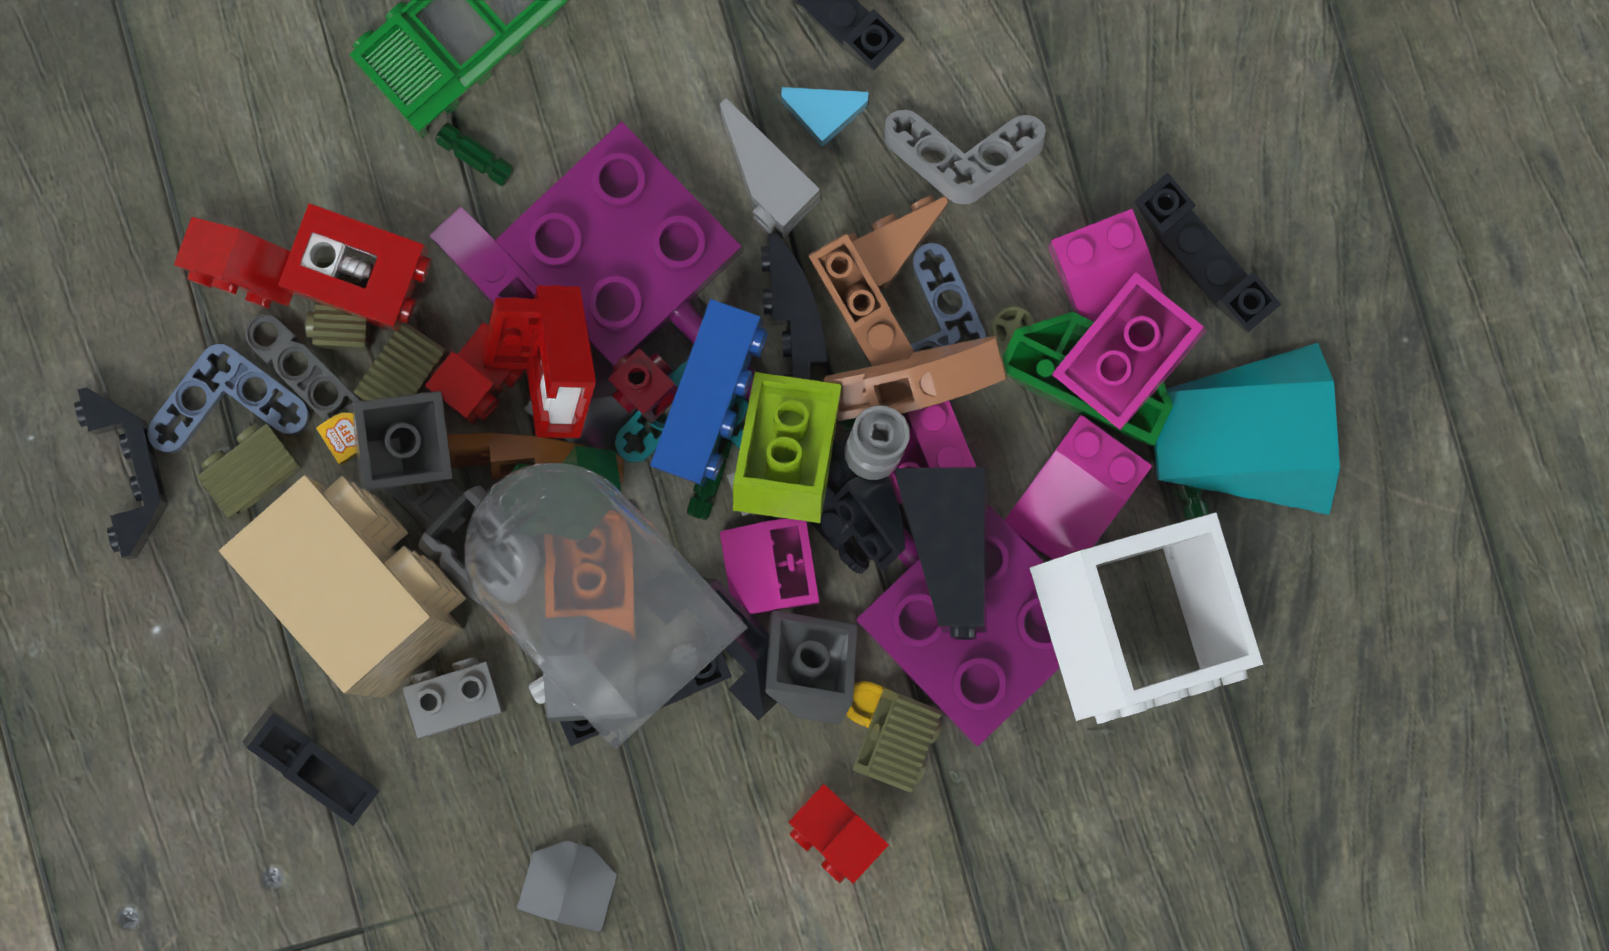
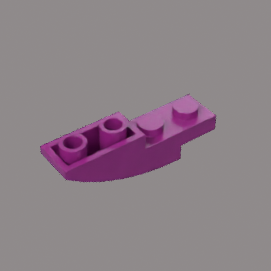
M459 207L428 235L493 306L495 298L518 297L534 299L537 288L535 282L462 207Z

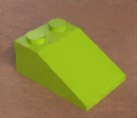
M754 373L733 481V511L815 523L821 522L842 384Z

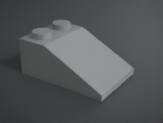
M725 98L720 103L721 117L752 208L754 209L752 211L755 215L753 219L767 234H773L776 231L784 238L820 202V189Z

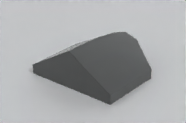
M564 841L532 853L517 909L555 922L602 932L617 874L592 847Z

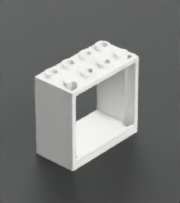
M1217 513L1080 550L1030 567L1076 721L1095 716L1097 724L1133 715L1155 706H1161L1181 700V698L1213 690L1216 687L1222 686V684L1224 686L1248 679L1247 669L1263 665ZM1163 548L1200 669L1133 689L1097 567Z

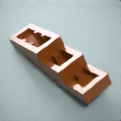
M499 433L447 435L451 468L490 465L491 480L506 479L517 463L558 469L575 445L587 447L581 444L527 435ZM616 455L620 484H623V457Z

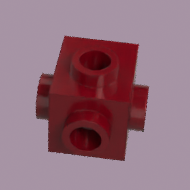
M639 348L633 355L631 353L624 355L614 365L612 369L613 374L608 378L617 389L612 394V397L629 414L636 408L652 424L672 405L678 387L668 377L673 370L658 354L654 353L649 358Z

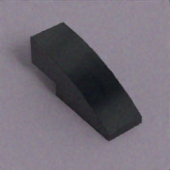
M270 707L267 708L242 741L248 750L281 772L286 779L352 826L355 825L379 793V789Z

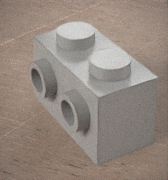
M476 656L453 663L454 672L442 676H437L434 669L410 677L412 685L402 689L417 738H424L505 713L489 662L479 664Z

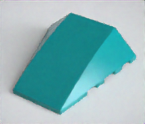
M1318 343L1166 389L1173 408L1155 443L1157 480L1330 515L1340 471L1335 386Z

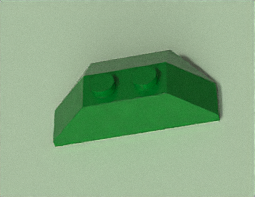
M1072 311L1015 329L1002 356L1007 377L1032 393L1073 413L1082 415L1110 431L1152 446L1155 445L1173 408L1164 382L1126 425L1119 430L1052 375L1094 321Z

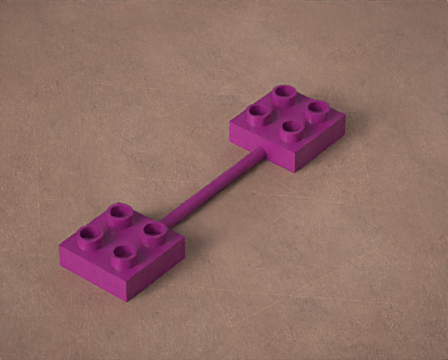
M622 121L495 239L536 285L581 286L589 342L613 367L624 355L628 353L633 355L639 348L641 349L670 321L694 344L703 316L690 302L742 254L741 245ZM749 365L748 370L754 374L755 370ZM752 379V383H751V386H750V388H749V391H748V393H747V396H746V398H745L748 402H749V399H750V394H751L753 379ZM988 503L987 633H977V639L953 640L950 639V633H943L941 631L914 538L904 526L905 550L897 558L908 570L856 619L861 628L922 692L942 710L943 714L975 747H978L1060 668L1030 571V567L1044 562Z

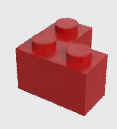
M191 217L174 262V266L189 272L187 280L208 288L214 287L236 295L238 289L247 293L245 301L266 309L270 308L271 302L289 307L293 293L284 291L278 286L290 250L244 230Z
M485 322L480 325L458 354L453 351L425 385L431 392L441 391L442 401L472 425H475L479 419L486 422L498 408L500 401L496 397L506 385L513 388L527 371V369L483 368L481 354L489 326Z
M824 783L788 821L794 828L789 835L807 852L814 846L826 858L821 863V866L840 884L845 878L854 884L889 846L877 832Z

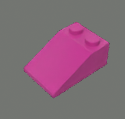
M1133 209L1055 238L1048 245L1049 252L1073 312L1091 321H1096L1135 272L1162 292L1149 249Z
M1135 272L1052 375L1121 430L1175 370L1207 330Z
M1080 415L1004 521L1019 537L1051 560L1091 548L1119 513L1152 465L1087 418Z

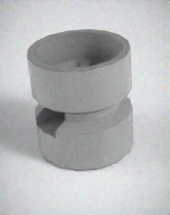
M873 406L862 411L857 416L844 447L845 460L849 468L858 476L868 480H879L889 476L897 468L910 438L909 426L905 418L897 410L887 406Z

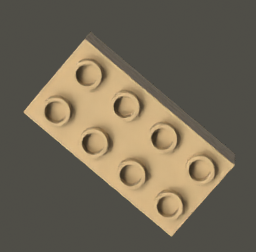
M304 475L219 550L222 556L344 694L386 698L464 629L450 612L466 599V596L432 559L429 561L424 555L420 556L415 550L411 552L405 545L396 552L392 547L409 532L375 494L371 495L365 488L361 489L355 482L350 483L343 475L329 487Z

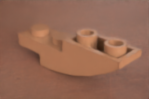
M847 233L809 254L811 262L871 366L910 359L911 353L914 350Z
M991 336L913 352L910 359L828 375L825 376L823 382L842 384L837 420L843 421L857 418L862 411L873 406H887L897 410L900 414L929 407L993 385L1006 379L1007 374L997 336Z

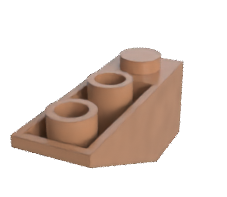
M933 195L927 196L910 206L912 213L899 219L896 218L895 214L888 215L874 222L871 225L874 231L860 238L857 237L856 233L848 235L879 290L890 286L946 210L948 205L946 196L935 200Z

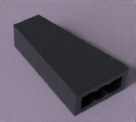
M985 467L896 468L897 483L939 627L943 633H950V639L953 640L977 639V633H987L988 475Z

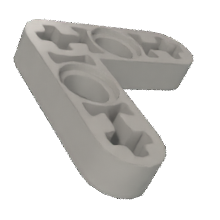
M897 110L891 113L886 118L884 128V140L889 149L949 200L958 204H971L1038 156L1043 150L1046 134L1045 125L1040 119L1030 115H1020L1007 122L964 154L921 116L910 110ZM1020 134L1023 138L1018 141V135ZM928 151H938L945 156V159L938 163H931L924 160L922 155ZM996 153L1004 156L1007 161L1001 165L994 166L986 163L983 158L988 154ZM956 178L962 183L958 185L956 183Z

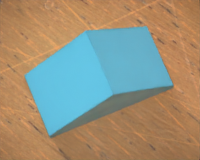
M782 87L781 103L813 139L823 147L867 108L868 92Z

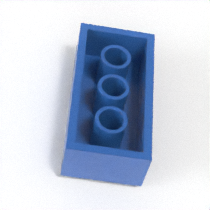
M710 299L652 458L651 467L704 487L708 479L716 481L724 456L718 453L722 439H731L739 415L733 412L738 397L746 398L754 376L752 371L748 370L752 356L761 357L769 333L766 332V329H763L764 322L760 316Z

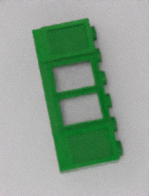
M411 0L408 4L402 1L385 16L387 21L375 32L368 30L353 44L354 50L349 55L359 69L423 139L429 134L426 127L444 111L449 114L455 110L460 104L458 99L474 84L477 83L481 86L492 76L491 69L507 55L511 57L516 56L524 48L523 41L540 26L543 29L549 27L557 18L555 13L570 0Z

